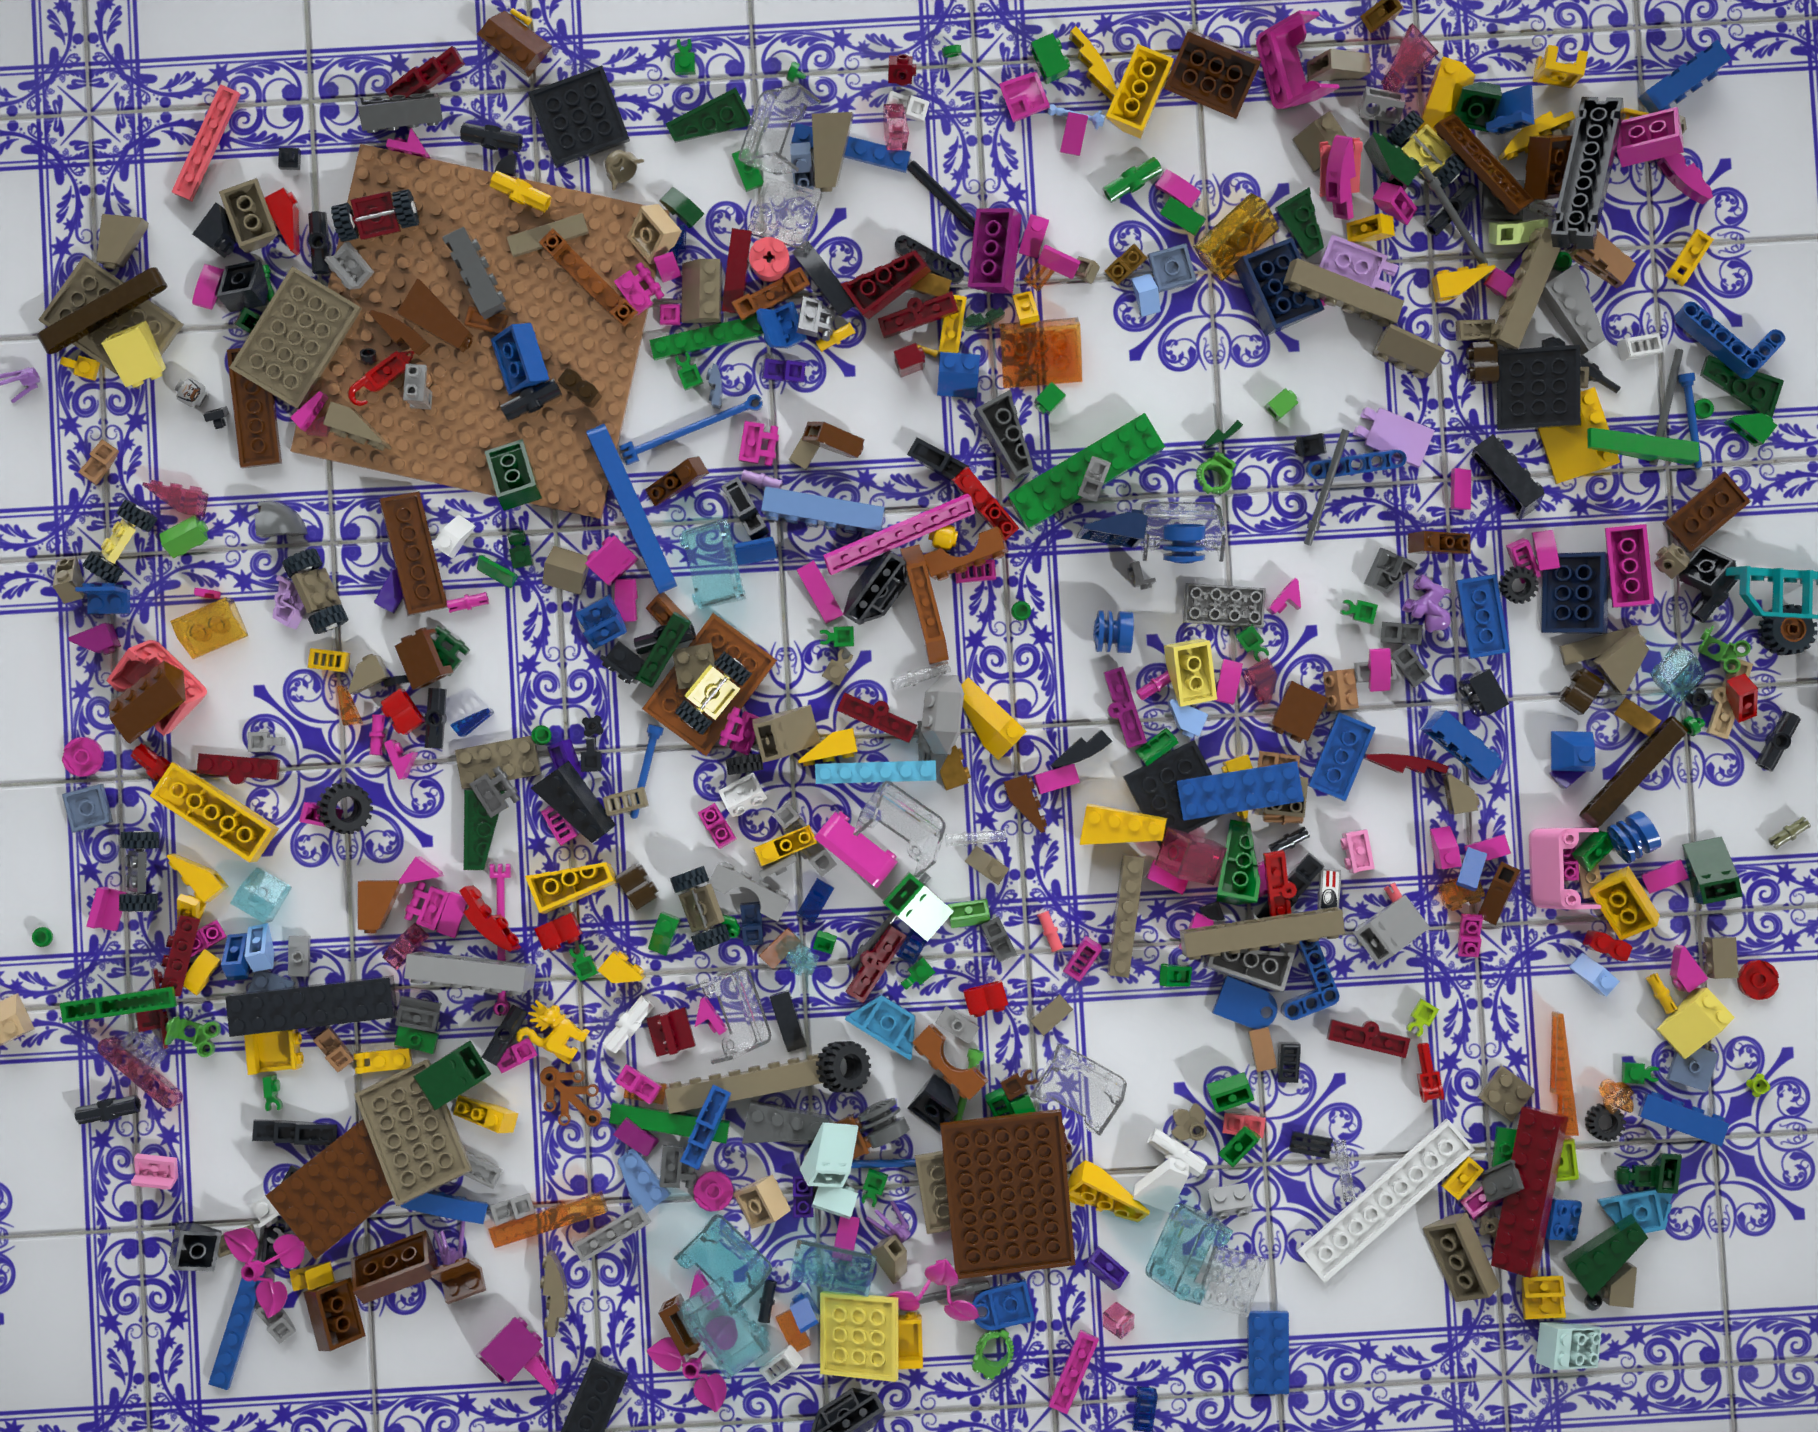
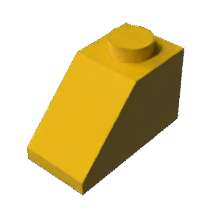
M1379 213L1346 223L1347 239L1353 243L1379 241L1395 236L1393 216Z

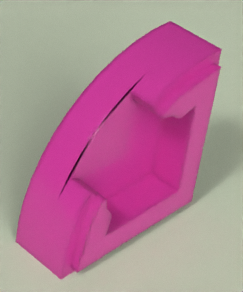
M202 588L194 589V595L211 599H220L221 597L220 591Z

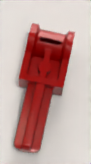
M1419 1043L1417 1044L1422 1073H1417L1421 1100L1423 1103L1433 1099L1444 1100L1440 1073L1437 1070H1433L1429 1044Z

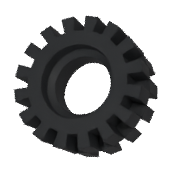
M1512 566L1510 571H1504L1505 576L1501 575L1502 582L1499 581L1501 586L1499 590L1509 601L1518 604V602L1524 604L1525 600L1529 602L1531 601V596H1536L1534 591L1538 592L1539 588L1536 585H1539V581L1536 580L1537 576L1529 569L1521 566L1514 568ZM1517 578H1524L1526 582L1525 588L1520 592H1514L1512 589L1513 581Z
M761 754L726 759L728 775L764 770Z
M1598 1103L1596 1107L1592 1106V1111H1587L1586 1113L1589 1116L1585 1117V1121H1587L1585 1126L1589 1129L1587 1131L1599 1140L1611 1142V1139L1617 1140L1616 1136L1621 1137L1623 1135L1620 1133L1621 1130L1625 1131L1623 1124H1626V1121L1623 1120L1624 1114L1620 1113L1621 1111L1618 1108L1607 1103ZM1603 1115H1609L1612 1118V1125L1607 1130H1602L1598 1124L1600 1117Z

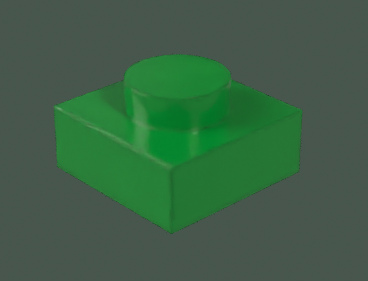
M818 930L813 949L832 954L837 936Z

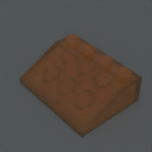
M1078 317L1040 320L1020 326L1019 322L999 324L1003 388L1049 385L1051 382L1054 384L1082 382L1081 328Z

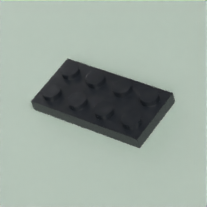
M592 1358L561 1432H605L629 1373Z

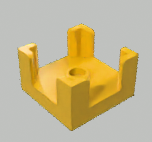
M1548 45L1545 49L1544 59L1542 56H1538L1536 59L1533 82L1572 88L1584 76L1588 52L1579 50L1576 62L1564 64L1556 62L1558 46Z

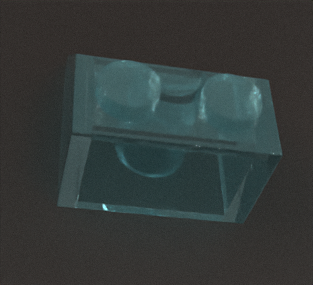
M1676 644L1672 650L1666 653L1664 659L1653 668L1650 675L1660 689L1676 703L1680 704L1703 679L1705 673L1696 655Z
M257 867L240 885L230 904L263 923H269L275 918L292 887Z

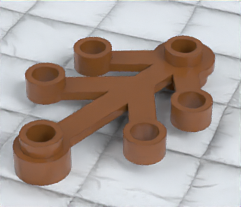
M548 1066L540 1073V1080L546 1086L544 1109L547 1112H552L556 1108L557 1103L554 1100L555 1087L560 1092L561 1115L558 1117L560 1125L566 1126L571 1121V1116L569 1115L570 1101L585 1116L587 1125L591 1127L597 1126L602 1120L600 1111L590 1110L576 1095L587 1094L590 1097H594L598 1094L599 1087L596 1084H590L589 1086H566L560 1080H573L576 1083H580L585 1077L582 1070L559 1072L557 1068ZM548 1073L553 1075V1080L547 1079ZM575 1073H580L582 1078L577 1080ZM590 1087L596 1089L595 1094L589 1092ZM548 1102L553 1103L554 1106L552 1109H549L547 1107ZM591 1115L595 1116L596 1122H591L589 1117ZM566 1116L568 1122H562L561 1117Z

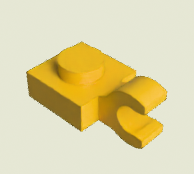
M79 355L77 361L66 357H61L60 365L74 369L73 375L93 381L96 380L100 366L98 361Z

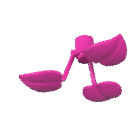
M239 1228L225 1232L223 1234L231 1253L239 1261L246 1262L245 1266L241 1269L242 1278L246 1281H262L256 1288L257 1300L265 1311L267 1318L274 1316L286 1303L287 1289L280 1281L273 1282L272 1278L260 1276L263 1275L266 1265L279 1258L281 1264L286 1268L291 1269L300 1265L305 1253L304 1242L300 1241L293 1234L282 1235L273 1244L274 1251L278 1255L265 1262L253 1261L256 1256L254 1250L258 1247V1239L255 1233L248 1228Z
M946 1258L938 1260L935 1265L926 1268L925 1276L928 1281L918 1296L915 1297L909 1291H897L886 1295V1297L898 1298V1309L915 1311L919 1309L920 1303L918 1301L922 1298L932 1281L937 1285H946L947 1302L949 1305L944 1307V1311L949 1317L959 1321H971L980 1316L976 1307L971 1303L962 1300L953 1302L951 1300L950 1286L958 1283V1276Z
M728 1315L714 1317L706 1324L704 1335L712 1341L698 1358L693 1357L686 1362L685 1357L680 1355L671 1337L659 1340L647 1350L650 1358L667 1371H676L682 1364V1372L686 1378L698 1379L693 1388L696 1398L714 1412L720 1409L726 1398V1382L717 1373L708 1376L706 1373L699 1372L702 1369V1358L714 1343L720 1349H728L736 1342L738 1335L736 1321Z

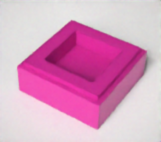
M660 304V325H680V304Z

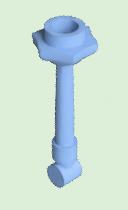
M1050 104L1047 112L1051 116L1055 114L1068 116V112L1083 114L1065 110L1061 107L1056 108L1054 104ZM1099 110L1093 116L1088 115V120L1092 121L1095 129L1098 130L1099 126L1103 127L1105 115L1102 114V110Z

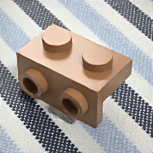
M1354 669L1323 672L1325 695L1328 698L1326 702L1327 711L1359 708Z

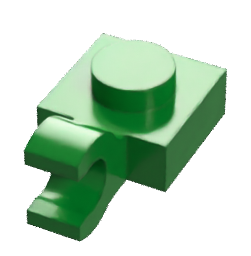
M921 957L907 969L911 975L904 979L901 985L906 990L916 981L921 985L936 972Z
M277 1074L263 1077L266 1111L272 1109V1103L277 1105V1110L282 1109L283 1103L276 1096L278 1091H280V1081L277 1079Z

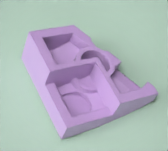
M278 575L276 581H279L278 593H275L274 600L276 605L273 609V618L287 627L297 629L306 609L294 583Z

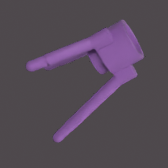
M34 367L0 374V379L11 377L0 381V385L20 380L23 386H28L11 400L12 403H15L31 390L38 388L36 383L40 382V377Z
M894 1201L890 1203L901 1225L899 1222L893 1225L877 1209L875 1213L890 1228V1231L870 1217H866L867 1221L886 1235L896 1234L901 1243L906 1241L911 1234L908 1230L909 1225L904 1220Z
M461 1221L458 1251H456V1248H448L444 1231L440 1232L441 1240L437 1231H433L440 1251L441 1261H443L444 1265H451L457 1259L463 1258L465 1221Z

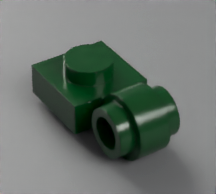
M512 530L511 533H508V540L510 545L514 544L516 548L509 549L513 569L534 565L530 546H523V542H526L524 530Z
M1632 1165V1172L1629 1171L1627 1166H1617V1170H1614V1179L1617 1180V1184L1627 1185L1629 1181H1632V1185L1635 1187H1655V1166Z

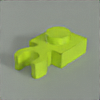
M1420 998L1410 1015L1415 1020L1407 1025L1406 1030L1411 1031L1416 1026L1418 1030L1415 1035L1420 1037L1423 1034V1025L1425 1024L1430 1027L1439 1009Z

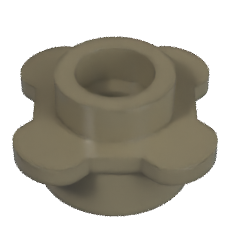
M1482 1216L1479 1223V1233L1482 1236L1487 1234L1496 1237L1499 1219L1497 1217Z

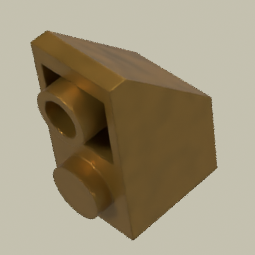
M956 745L952 747L951 754L947 755L939 771L946 791L969 783L968 779L971 778L968 767H963L961 761L965 759L962 749H957Z

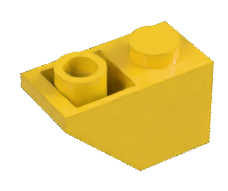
M616 950L611 953L597 970L611 983L642 981L646 977L643 974L644 970L639 965H632L625 953L622 951L617 952Z

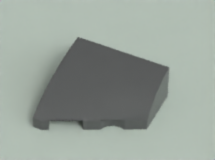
M1380 547L1364 584L1388 594L1397 582H1401L1405 578L1404 574L1411 568L1415 569L1418 564Z

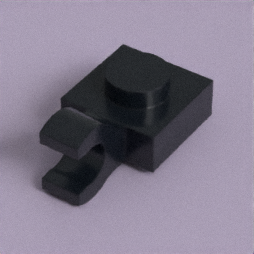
M596 737L586 738V752H581V772L602 771V751H596Z

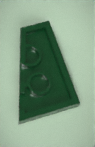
M1310 187L1275 208L1276 213L1305 259H1308L1324 248L1319 224H1317L1315 207L1310 195Z

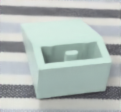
M822 1123L800 1167V1171L808 1186L843 1188L851 1171L858 1132L857 1125Z
M1540 1322L1536 1363L1553 1370L1598 1368L1602 1327L1562 1322Z

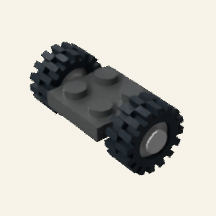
M121 832L120 848L136 849L128 850V855L125 856V866L128 867V875H125L124 879L127 890L135 893L119 894V911H156L158 907V894L143 893L146 892L147 852L144 849L159 848V832Z

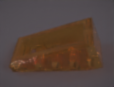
M338 686L337 691L343 726L363 724L347 686Z

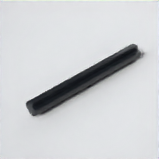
M916 161L910 162L907 166L908 171L974 234L975 218Z

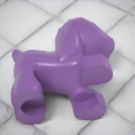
M1422 574L1416 579L1413 588L1426 592L1419 600L1408 598L1402 607V611L1412 612L1411 616L1415 618H1422L1425 615V628L1430 633L1436 630H1445L1451 623V617L1446 609L1439 606V602L1444 595L1451 593V590L1433 583L1427 576Z

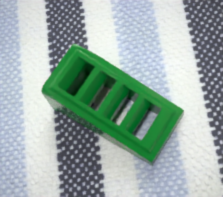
M1003 1088L985 1095L986 1102L994 1117L1008 1111L1010 1113L1007 1115L1015 1114ZM1006 1104V1106H1004V1107H1002V1108H1000V1109H998V1110L995 1109V1108H997V1107H999V1106H1002V1105Z

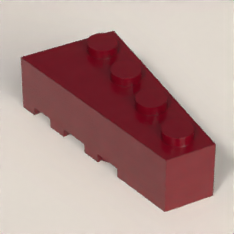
M914 250L892 260L884 266L881 265L874 268L875 270L861 274L849 282L841 283V285L862 315L870 319L932 270L922 256Z

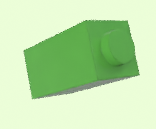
M194 515L160 533L161 545L172 558H175L207 541V531L209 529L203 520L200 521Z

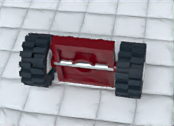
M409 189L393 192L392 194L390 191L351 199V205L344 203L331 207L333 224L341 242L358 239L359 235L361 240H367L401 232L400 225L402 229L419 225L416 203Z

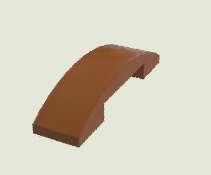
M799 267L783 275L782 279L751 295L748 293L731 304L742 321L757 315L756 310L760 308L770 309L808 287L810 282L802 268Z

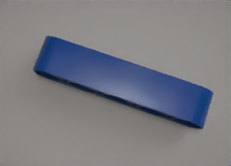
M1398 449L1343 456L1339 462L1340 470L1336 472L1335 477L1399 468L1406 463L1407 457L1403 451ZM1394 453L1400 455V461L1397 464H1393L1391 460ZM1374 456L1380 458V464L1376 467H1373L1371 464ZM1332 458L1309 462L1306 466V474L1313 479H1325ZM1354 459H1359L1360 467L1354 470L1351 467V463ZM1318 464L1321 471L1318 475L1314 476L1311 473V468Z

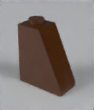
M807 422L804 430L805 433H803V441L849 458H858L864 448L863 443L865 439L826 422ZM811 427L819 431L818 436L809 434Z

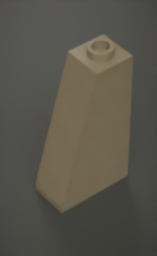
M853 112L812 114L815 188H820L821 192H832V187L838 186L854 117Z

